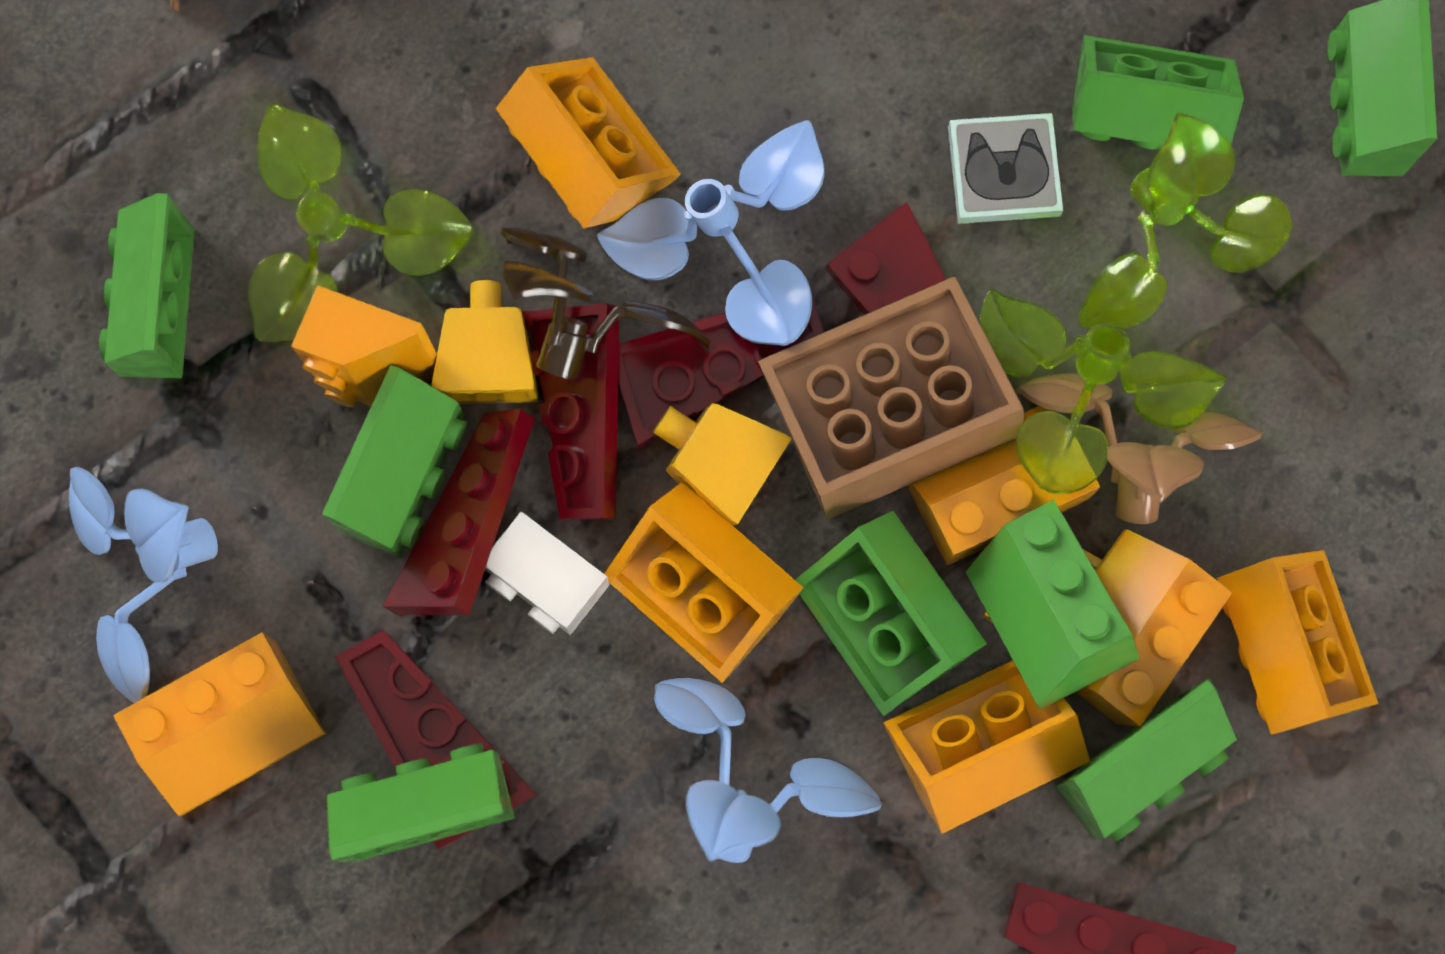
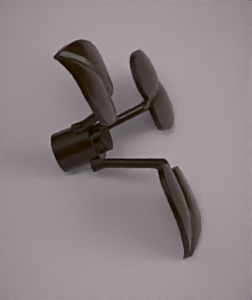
M502 227L500 234L506 238L507 244L514 243L534 251L550 254L558 265L557 276L541 268L506 260L502 268L503 278L515 300L531 295L554 296L552 321L548 326L536 364L538 368L560 377L577 379L586 351L597 353L600 341L619 319H636L680 330L693 335L707 350L709 349L710 340L695 324L681 314L661 306L624 300L622 305L614 306L593 335H587L588 324L564 316L567 298L592 300L593 293L589 289L566 279L568 258L585 262L587 253L577 245L557 236L536 233L521 228Z

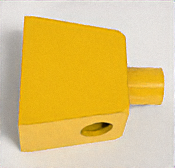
M491 280L472 282L470 284V308H450L445 312L432 378V387L456 400L459 404L538 402V390L532 367L524 316L521 308L502 307L501 283Z
M715 403L707 406L696 422L670 406L653 431L654 434L678 449L667 466L666 472L678 484L681 482L686 484L733 526L740 522L792 439L782 432Z

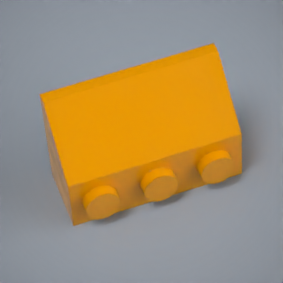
M593 57L527 67L495 108L508 125L510 133L522 144L536 163L540 174L550 182L567 205L569 213L584 229L618 220L631 209L673 183L681 175Z
M317 286L291 345L303 361V369L315 377L313 382L325 389L324 396L338 404L351 408L354 407L356 401L372 406L390 364L405 370L425 383L432 381L437 353L422 323L321 286Z
M1038 406L1024 413L1025 435L907 486L946 566L986 548L1005 524L1054 500L1062 513L1089 500L1100 488L1078 442L1048 409Z
M683 482L649 507L604 573L614 588L721 683L730 676L778 622L804 588Z
M1126 529L1122 531L1095 571L1131 631L1140 659L1076 691V693L1114 723L1141 727L1232 592L1192 560Z
M1324 550L1273 557L1217 578L1218 582L1232 592L1223 609L1232 620L1239 641L1238 652L1240 660L1244 667L1249 670L1257 693L1256 705L1258 712L1267 723L1271 735L1379 704Z
M263 632L113 715L137 763L178 816L188 813L326 735L279 644L275 639Z
M1013 660L883 722L921 802L942 834L1090 762L1077 714L1064 698L1039 710Z

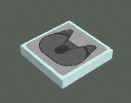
M1052 113L950 120L948 132L958 224L1061 216L1063 205Z

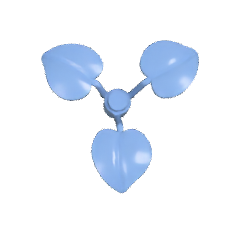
M809 120L802 121L778 132L757 147L747 157L740 171L739 184L744 193L735 191L731 185L723 186L714 179L700 180L693 184L686 193L685 206L687 210L673 199L655 198L648 200L631 209L614 225L597 234L599 242L611 259L623 270L638 278L656 281L671 277L684 268L689 257L686 242L693 241L696 238L697 225L706 235L713 237L724 236L751 277L737 283L727 297L725 312L730 326L743 339L753 343L786 346L789 343L795 342L805 330L811 315L812 293L808 280L796 265L786 260L773 261L759 273L732 231L739 217L738 208L734 201L757 208L763 207L769 201L776 209L784 211L796 209L814 198L824 180V162L814 127Z
M74 467L70 469L69 508L72 523L79 540L90 552L101 555L110 550L111 538L115 540L131 539L136 545L135 550L139 554L140 563L145 574L154 582L115 612L114 618L109 615L100 617L97 625V649L102 667L115 688L128 700L136 703L147 696L150 681L149 659L146 647L139 633L128 623V617L134 610L174 580L186 577V567L214 559L218 551L217 538L212 526L206 519L198 518L186 522L188 506L165 500L143 488L135 489L128 493L124 511L126 529H121L113 524L114 505L103 484L85 469Z
M676 678L655 684V705L669 723L692 733L707 734L716 731L721 740L719 781L705 780L697 782L690 787L686 797L687 813L691 826L710 861L720 858L728 862L741 863L748 860L753 847L768 843L777 836L780 829V819L777 812L793 796L799 795L802 805L808 810L830 817L864 815L881 808L882 802L877 793L858 774L838 762L823 758L802 759L794 763L790 771V777L794 783L787 784L770 805L758 797L747 795L744 790L736 791L729 786L731 730L728 726L741 725L744 721L746 714L740 701L727 689L701 679Z

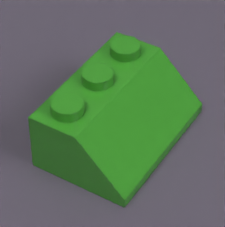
M1381 0L1348 11L1336 30L1331 31L1328 40V57L1330 61H1335L1336 78H1334L1331 85L1330 103L1332 109H1338V126L1334 131L1332 147L1334 156L1340 158L1341 176H1403L1437 140L1429 0Z
M1084 35L1072 109L1073 131H1079L1085 137L1098 141H1106L1111 137L1132 140L1135 145L1146 149H1159L1162 145L1182 148L1187 154L1201 158L1211 157L1213 154L1228 156L1244 101L1236 62L1233 59Z
M156 193L118 210L117 228H112L109 233L108 247L114 263L112 278H107L104 285V302L106 308L109 309L108 328H103L100 333L99 351L101 358L105 360L104 363L119 377L182 378L195 229L168 194Z
M390 364L322 515L342 535L401 558L405 547L412 548L420 536L424 519L419 517L427 498L435 499L442 487L446 470L442 469L441 466L449 449L456 451L465 435L467 422L463 420L465 414L459 403L405 370Z
M1054 500L1005 524L966 571L971 584L1039 710L1140 659L1131 631Z
M894 511L858 527L795 579L804 587L799 595L883 716L987 645Z
M1206 680L1181 692L1146 718L1141 727L1135 726L1092 758L1090 762L1081 766L1055 786L1094 840L1104 839L1109 835L1115 842L1122 839L1142 823L1137 817L1139 812L1151 803H1154L1158 809L1163 808L1185 791L1180 783L1182 780L1196 770L1203 777L1229 758L1224 749L1237 739L1215 687L1209 680Z
M474 744L451 751L452 761L430 766L428 758L419 759L396 766L397 776L376 781L374 773H369L341 781L342 791L327 794L331 859L355 863L515 819L499 753L495 750L485 752L483 744Z

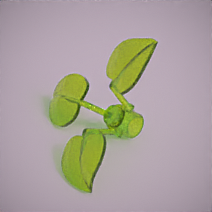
M270 104L264 115L258 136L257 155L259 171L266 186L283 199H296L309 188L310 191L300 201L296 212L300 227L309 234L305 241L308 246L309 258L307 263H305L301 257L294 253L280 252L266 257L255 268L249 284V303L254 320L255 337L264 342L294 340L317 286L338 293V286L334 278L323 271L315 270L319 261L318 245L320 241L332 242L339 239L346 231L347 226L357 227L376 234H386L383 241V253L388 262L404 274L425 276L445 267L471 240L473 236L471 224L454 204L435 193L420 189L400 191L388 198L384 205V218L387 225L355 217L353 214H346L344 208L331 196L320 193V188L317 184L331 180L340 168L343 152L336 133L325 122L316 117L295 112L277 104Z
M1177 113L1170 133L1154 158L1151 167L1140 172L1133 180L1130 193L1135 202L1144 211L1138 216L1137 220L1143 226L1148 259L1146 261L1141 254L1130 252L1117 258L1103 270L1088 292L1080 309L1078 322L1083 327L1092 329L1128 328L1145 321L1158 309L1165 296L1167 282L1160 272L1155 271L1160 263L1153 229L1154 223L1170 226L1178 223L1185 214L1189 215L1211 233L1219 235L1210 248L1209 256L1219 268L1229 272L1249 271L1265 264L1282 249L1289 239L1293 229L1290 212L1281 199L1274 195L1258 193L1240 200L1227 213L1224 226L1213 222L1192 206L1198 202L1199 196L1212 195L1223 189L1232 176L1235 167V153L1231 144L1210 124L1195 117Z
M990 289L987 293L980 312L979 324L1004 372L1015 377L1029 376L1037 369L1039 364L1046 369H1052L1078 353L1076 368L1080 377L1085 381V385L1070 420L1054 411L1039 412L1028 417L1017 434L1016 451L1021 464L1038 487L1045 489L1049 493L1069 494L1080 491L1093 483L1100 476L1106 465L1107 450L1109 448L1106 436L1095 427L1080 424L1096 385L1111 382L1120 371L1123 390L1127 393H1135L1133 404L1136 412L1143 419L1158 427L1178 429L1191 425L1199 419L1226 381V376L1178 355L1159 351H1146L1132 357L1129 353L1130 340L1128 335L1120 327L1110 323H1100L1093 326L1088 331L1086 337L1079 335L1074 344L1064 349L1066 343L1065 328L1056 315L1040 305L1006 296L994 289Z

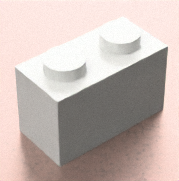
M523 512L518 514L492 547L485 568L486 572L490 574L485 582L492 589L510 602L517 594L533 607L528 615L552 634L560 627L571 635L610 585L605 574Z

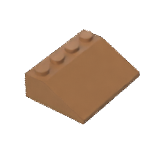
M955 276L758 361L789 436L792 438V443L827 520L1025 435L1024 409Z

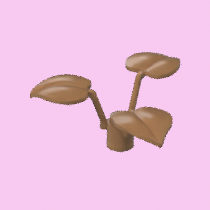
M1059 373L1034 378L1015 389L1016 395L1021 394L1032 403L1052 411L1082 413L1093 409L1100 414L1108 446L1107 459L1112 465L1111 481L1118 484L1115 515L1119 519L1133 524L1156 522L1159 516L1160 503L1175 489L1194 480L1203 472V460L1192 452L1183 449V446L1194 443L1198 447L1207 450L1234 449L1261 439L1263 431L1253 428L1235 417L1214 411L1191 410L1176 414L1170 419V429L1179 433L1174 438L1171 446L1159 445L1154 447L1153 445L1134 442L1117 443L1110 406L1105 402L1112 398L1113 391L1099 380L1079 374Z

